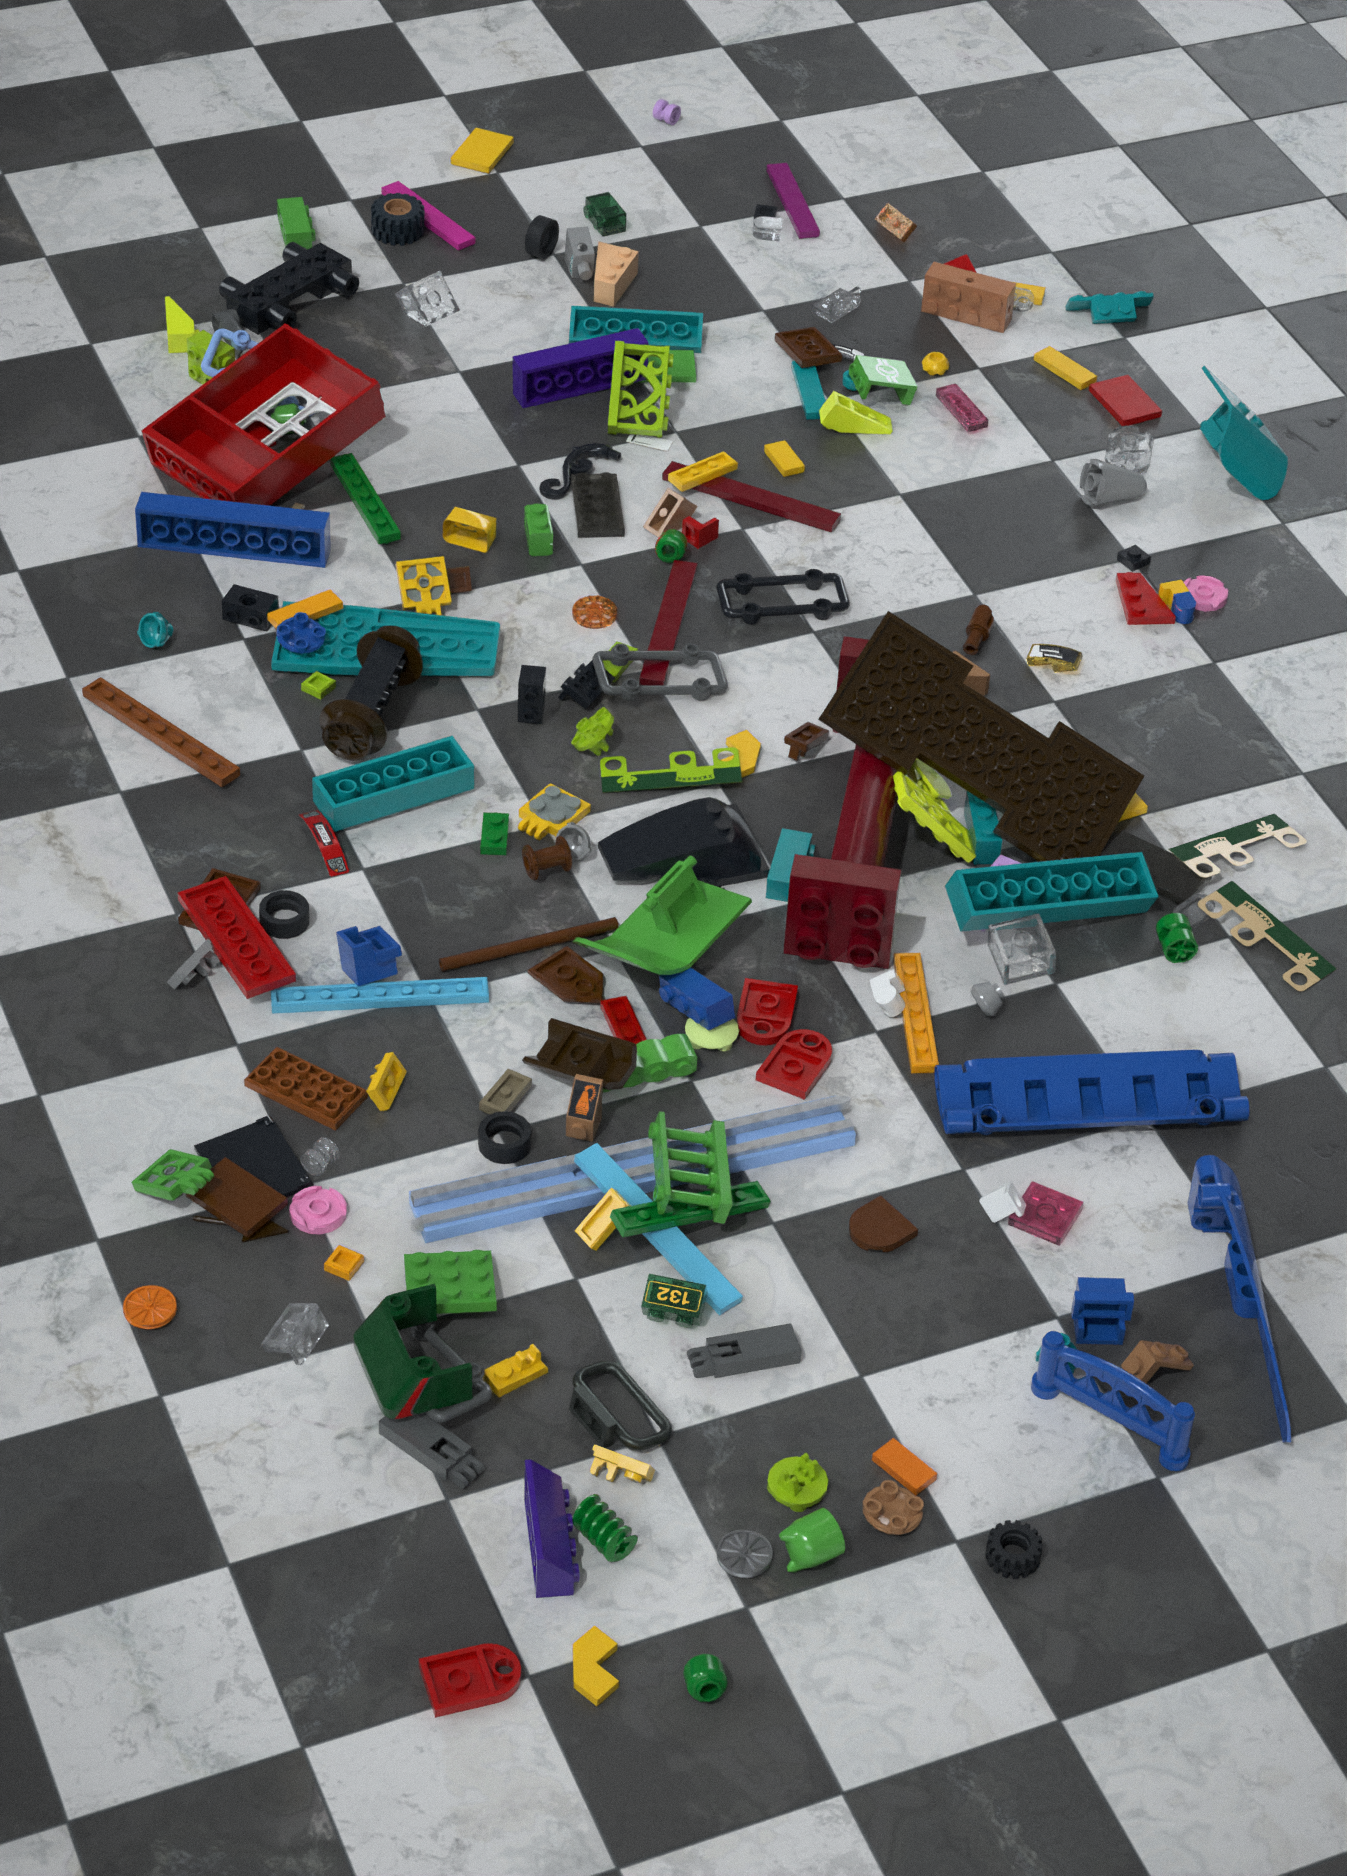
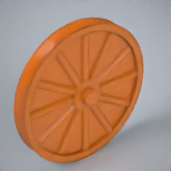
M156 1285L136 1288L126 1296L123 1303V1313L126 1320L131 1325L141 1329L162 1327L174 1318L177 1311L174 1295L168 1289Z

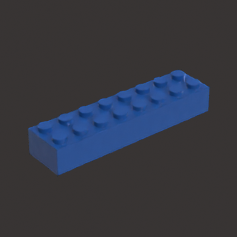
M141 492L135 507L137 545L142 548L322 568L326 567L331 551L330 512Z

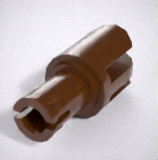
M983 604L975 608L966 627L968 637L963 645V650L969 655L977 654L981 642L987 640L994 624V617L989 606Z

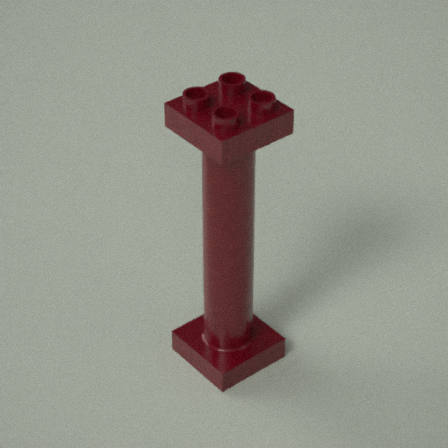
M844 636L839 658L837 689L868 643V639ZM857 744L855 745L831 859L798 854L794 856L790 873L783 954L796 955L807 960L823 959L849 963L860 968L876 967L889 969L901 870L884 867L898 797L894 790L893 775L898 771Z

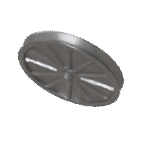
M740 1529L729 1532L722 1537L717 1546L718 1563L727 1573L736 1577L752 1578L761 1575L769 1568L772 1562L773 1550L770 1542L762 1534L753 1530Z

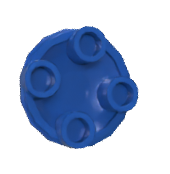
M298 612L294 617L284 620L277 626L276 636L283 648L291 652L303 654L318 650L324 644L326 630L318 622L309 618L306 613Z

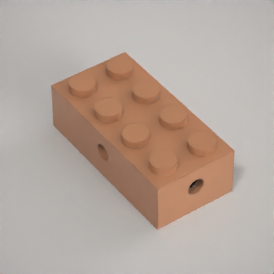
M933 262L925 274L921 312L1004 333L1012 320L1016 283Z

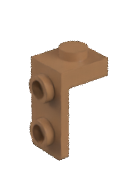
M1143 1340L1137 1344L1121 1364L1125 1371L1146 1384L1159 1367L1191 1370L1194 1366L1188 1358V1352L1182 1346Z

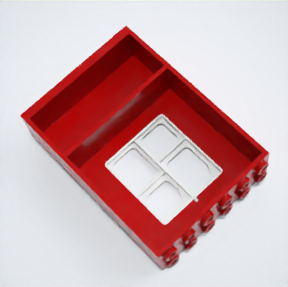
M285 323L141 431L151 464L200 498L270 506L385 418L386 415L380 393L381 387L376 379L365 375L359 368H354L345 359L337 357L328 348H323L312 338L304 336L298 329L292 328ZM301 396L307 401L306 407L284 424H280L266 415L270 409L287 397ZM325 412L329 414L327 418L310 431L300 425V422L313 413ZM260 421L274 431L259 441L244 431V429L253 422ZM289 431H293L301 436L281 453H277L269 447Z

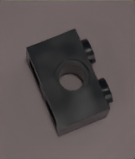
M233 584L222 599V620L267 632L272 625L267 619V613L279 609L278 595Z
M521 665L518 682L517 722L542 724L546 702V667Z

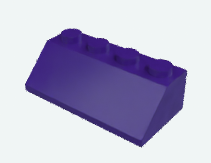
M531 1459L525 1460L524 1504L536 1598L574 1595V1582H579L578 1563H572V1557H576L575 1538H569V1532H573L572 1514H566L565 1508L570 1506L568 1489H563L561 1476Z

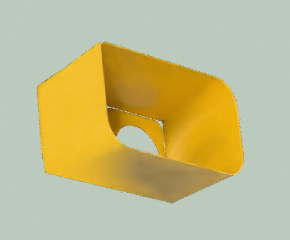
M454 507L443 522V539L451 544L486 553L496 538L495 517Z

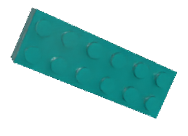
M452 735L313 777V802L335 832L474 789V764Z

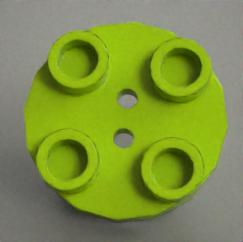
M602 707L589 719L586 717L581 719L576 725L578 731L571 744L578 751L589 749L597 756L601 755V749L607 752L609 746L605 738L606 734L609 736L613 735L614 730L611 727L614 722V716L605 707Z
M804 1453L801 1457L784 1458L775 1463L769 1471L767 1480L768 1492L776 1501L790 1507L794 1512L805 1511L807 1507L820 1502L827 1493L828 1478L826 1471L818 1464L817 1460L809 1459L807 1453Z

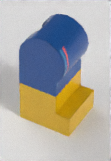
M1177 580L1161 583L1158 595L1176 616L1175 621L1181 624L1191 623L1194 619L1193 612L1196 607V601L1184 582Z

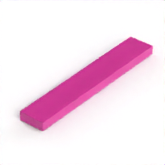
M400 181L381 187V194L384 196L389 193L409 194V196H414L417 200H420L425 208L424 226L458 251L475 244V237Z

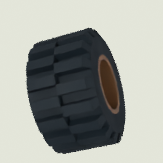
M389 193L386 196H380L371 205L372 235L378 241L382 240L384 244L389 242L392 246H395V244L404 246V243L412 244L413 240L417 242L424 235V205L416 197L409 196V194Z

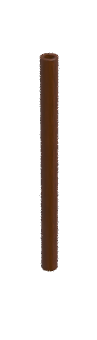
M616 917L439 958V966L443 972L573 941L576 937L586 938L615 931L619 925Z

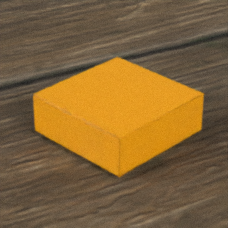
M338 1245L324 1263V1271L350 1281L364 1263V1255Z

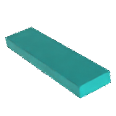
M792 361L791 369L807 420L820 419L819 410L826 400L816 366L801 368L795 361Z

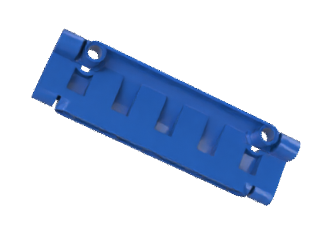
M1172 1050L984 1058L966 1061L963 1070L961 1064L936 1065L934 1070L937 1103L946 1134L980 1133L982 1135H989L993 1132L1185 1123L1208 1125L1212 1122L1247 1121L1249 1119V1101L1247 1096H1241L1234 1053H1209L1206 1056L1202 1050ZM1200 1106L1209 1108L1211 1110V1114L1208 1115L1203 1113L1200 1109ZM986 1115L992 1118L994 1123H984L981 1116Z

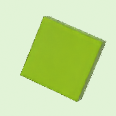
M317 671L301 683L302 691L320 700L336 688V680Z

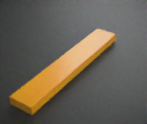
M894 953V969L905 987V991L899 994L905 1002V1008L901 1013L911 1073H934L935 1066L939 1065L921 955L920 953Z

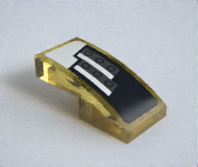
M1032 644L1026 659L1028 666L1052 665L1054 672L1077 671L1083 655L1082 652L1064 646Z

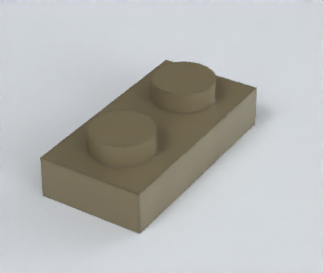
M508 1068L479 1102V1110L490 1115L495 1112H511L532 1087V1078Z

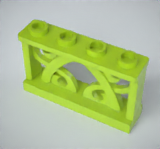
M615 341L608 434L617 435V433L662 438L663 430L667 431L668 417H664V409L669 410L670 396H666V388L671 389L672 375H668V367L673 368L674 354L669 353L670 346L627 344L624 341ZM624 354L641 355L642 357L638 362L633 358L624 356ZM651 356L658 357L662 362L661 366L657 369L652 366L655 361L649 362L647 367L643 364ZM633 370L636 371L633 377L626 378L624 376V373L626 371L631 372V375L633 373ZM663 373L661 386L656 376H659ZM641 374L650 383L654 391L645 401L637 405L634 396L627 391L621 390V386L633 384ZM661 397V399H660V410H659V408H657L656 406H654V404H655V403L659 400V398ZM624 399H629L633 407L630 408L629 404L624 406L621 402ZM643 413L644 418L650 421L648 415L653 413L656 415L657 420L652 425H645L641 422L639 415ZM634 417L636 424L619 423L618 421Z

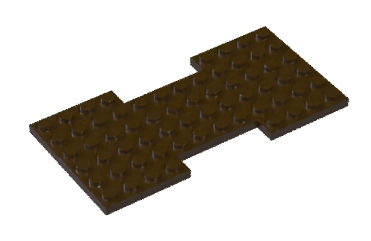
M888 611L818 720L904 775L907 774L916 758L1003 813L993 833L1039 862L1099 856L1142 782L1144 775L1060 721L1056 724L1050 736L1046 737L964 684L963 682L973 668L972 664Z

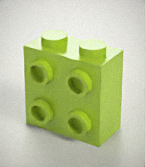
M205 330L187 338L189 377L202 385L212 378L204 374L201 369V362L213 336ZM221 340L210 367L220 370L235 361V348Z

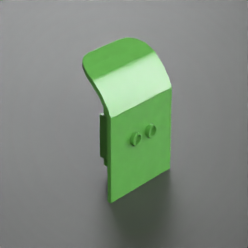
M689 856L684 862L679 860L646 894L647 898L611 936L598 941L576 937L572 942L659 975H672L689 969L752 903V900L749 897L697 880L692 869L697 864V861L693 856Z

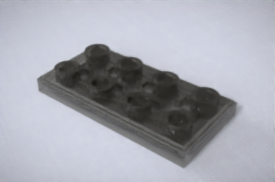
M603 472L601 474L579 473L577 475H570L577 537H624L625 528L617 474Z
M1122 831L1099 855L1142 852L1157 894L1186 907L1212 879V876L1207 878L1200 877L1173 853L1125 831ZM1199 865L1196 866L1197 870L1202 873L1212 872Z

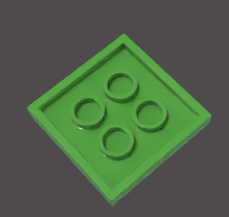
M491 1250L404 1254L406 1290L435 1284L437 1314L497 1311Z

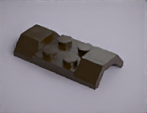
M551 1018L548 1022L547 1041L536 1056H525L522 1061L524 1064L543 1069L548 1074L573 1082L575 1075L579 1074L602 1079L603 1089H622L636 1068L637 1046L633 1042Z

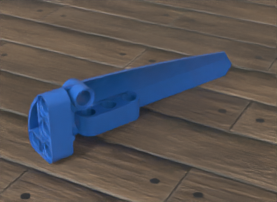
M1206 1155L1200 1157L1194 1167L1187 1202L1191 1225L1197 1230H1202V1232H1228L1231 1234L1232 1240L1227 1247L1224 1267L1233 1310L1242 1318H1257L1282 1442H1291L1289 1414L1241 1187L1235 1173L1225 1162L1214 1155Z

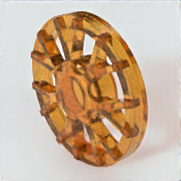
M589 595L575 602L572 608V617L576 623L590 629L605 628L616 620L617 607L609 598ZM604 614L610 616L611 618L607 619L606 617H604ZM585 615L586 618L582 620L580 617Z

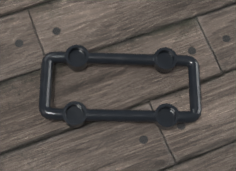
M809 569L802 575L752 577L750 574L740 573L734 579H723L716 585L723 614L728 618H743L744 622L750 625L756 624L761 617L814 614L817 619L826 620L832 612H842L850 606L843 578L837 573H823L818 569ZM834 582L840 602L832 603L828 599L820 598L815 600L813 604L760 607L756 603H746L742 608L732 609L726 589L735 588L737 593L746 595L750 593L753 587L805 584L809 590H818L823 583Z

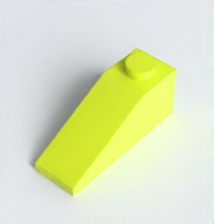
M168 296L165 297L169 353L187 352V338L197 334L199 329L194 330V321Z
M835 391L832 392L819 410L821 424L827 429H833L840 433H892L890 417Z

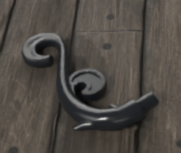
M600 443L572 447L573 451L566 457L562 467L563 487L558 490L551 489L553 486H560V480L555 478L546 479L539 486L541 495L548 499L563 498L569 491L571 474L585 476L592 472L593 463L585 457L594 456L619 461L621 452L613 450L612 446Z

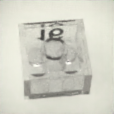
M1039 913L988 925V947L1004 985L1055 973L1056 951Z

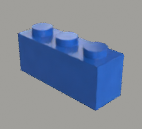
M691 967L680 973L659 976V994L662 1000L707 1030H711L735 1018L733 995Z

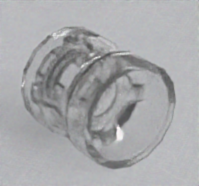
M320 1137L314 1142L312 1149H307L301 1155L300 1162L309 1174L318 1177L327 1170L328 1165L338 1160L340 1152L335 1143L330 1139Z

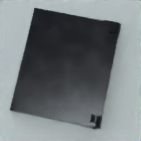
M271 1116L257 1119L255 1123L194 1145L197 1155L208 1158L212 1167L226 1157L285 1197L296 1194L304 1188L314 1186Z

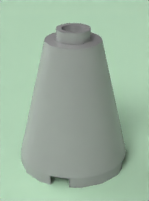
M1090 459L1091 462L1085 463L1080 476V488H1084L1085 495H1081L1087 505H1099L1136 498L1146 491L1147 482L1140 473L1098 459Z

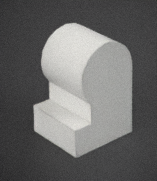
M892 969L870 980L875 1001L884 1014L888 1017L899 1015L905 1008V1002L899 993L905 991V987L895 970Z

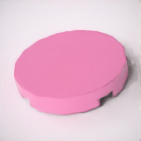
M1202 575L1197 576L1196 579L1191 580V578H1188L1184 581V584L1196 601L1195 610L1205 612L1216 611L1227 603L1228 589L1223 587L1224 584L1220 580Z
M322 1186L304 1188L292 1198L289 1209L290 1218L294 1226L300 1231L309 1234L333 1232L346 1219L347 1203L343 1195L333 1188L329 1187V1190L322 1189Z

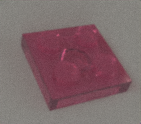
M1032 1181L1022 1196L1026 1203L1023 1216L1018 1217L1015 1212L1009 1216L1008 1225L1060 1246L1083 1210L1084 1202Z

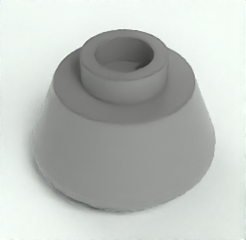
M988 981L972 986L970 992L986 1016L993 1017L1003 1005L1001 999L1005 997L998 984L991 985Z

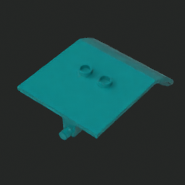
M1204 365L1201 369L1224 402L1207 421L1201 422L1200 430L1213 449L1219 453L1220 462L1224 468L1252 495L1260 500H1269L1277 495L1283 485L1287 472L1288 456L1263 421Z

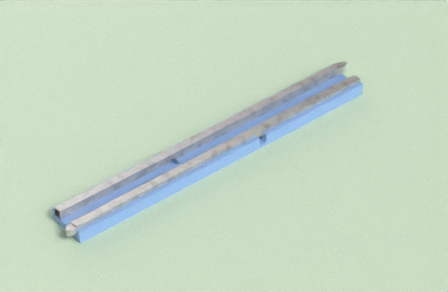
M831 1096L724 1120L729 1174L855 1146L856 1133L851 1119H845L841 1110L850 1106L851 1098L849 1096ZM712 1123L684 1130L705 1133V1131L710 1130ZM644 1138L602 1148L644 1193L654 1191L656 1183L652 1139ZM667 1139V1148L707 1153V1149L703 1147V1144ZM576 1154L409 1191V1204L415 1216V1219L411 1221V1230L421 1232L425 1243H430L596 1205L605 1194L574 1162ZM668 1159L669 1168L709 1174V1170L705 1168V1165ZM670 1180L671 1187L688 1184L686 1182Z

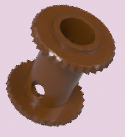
M558 836L556 838V845L533 851L529 844L523 847L522 858L524 867L532 880L538 879L539 870L560 865L566 872L571 870L572 855L564 837Z

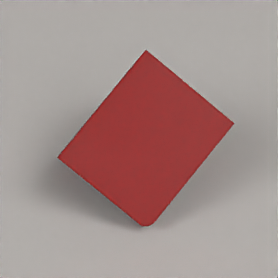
M690 516L683 519L682 533L685 535L687 542L697 549L718 538L719 519L713 518L704 524Z

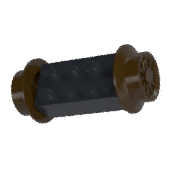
M383 626L376 631L365 634L360 639L357 645V657L362 668L345 699L332 701L321 711L319 721L323 731V742L329 751L342 759L350 761L361 760L367 755L374 754L383 748L387 741V729L381 719L384 711L381 707H387L392 696L390 690H396L397 686H405L415 682L423 671L420 645L409 631L401 627Z

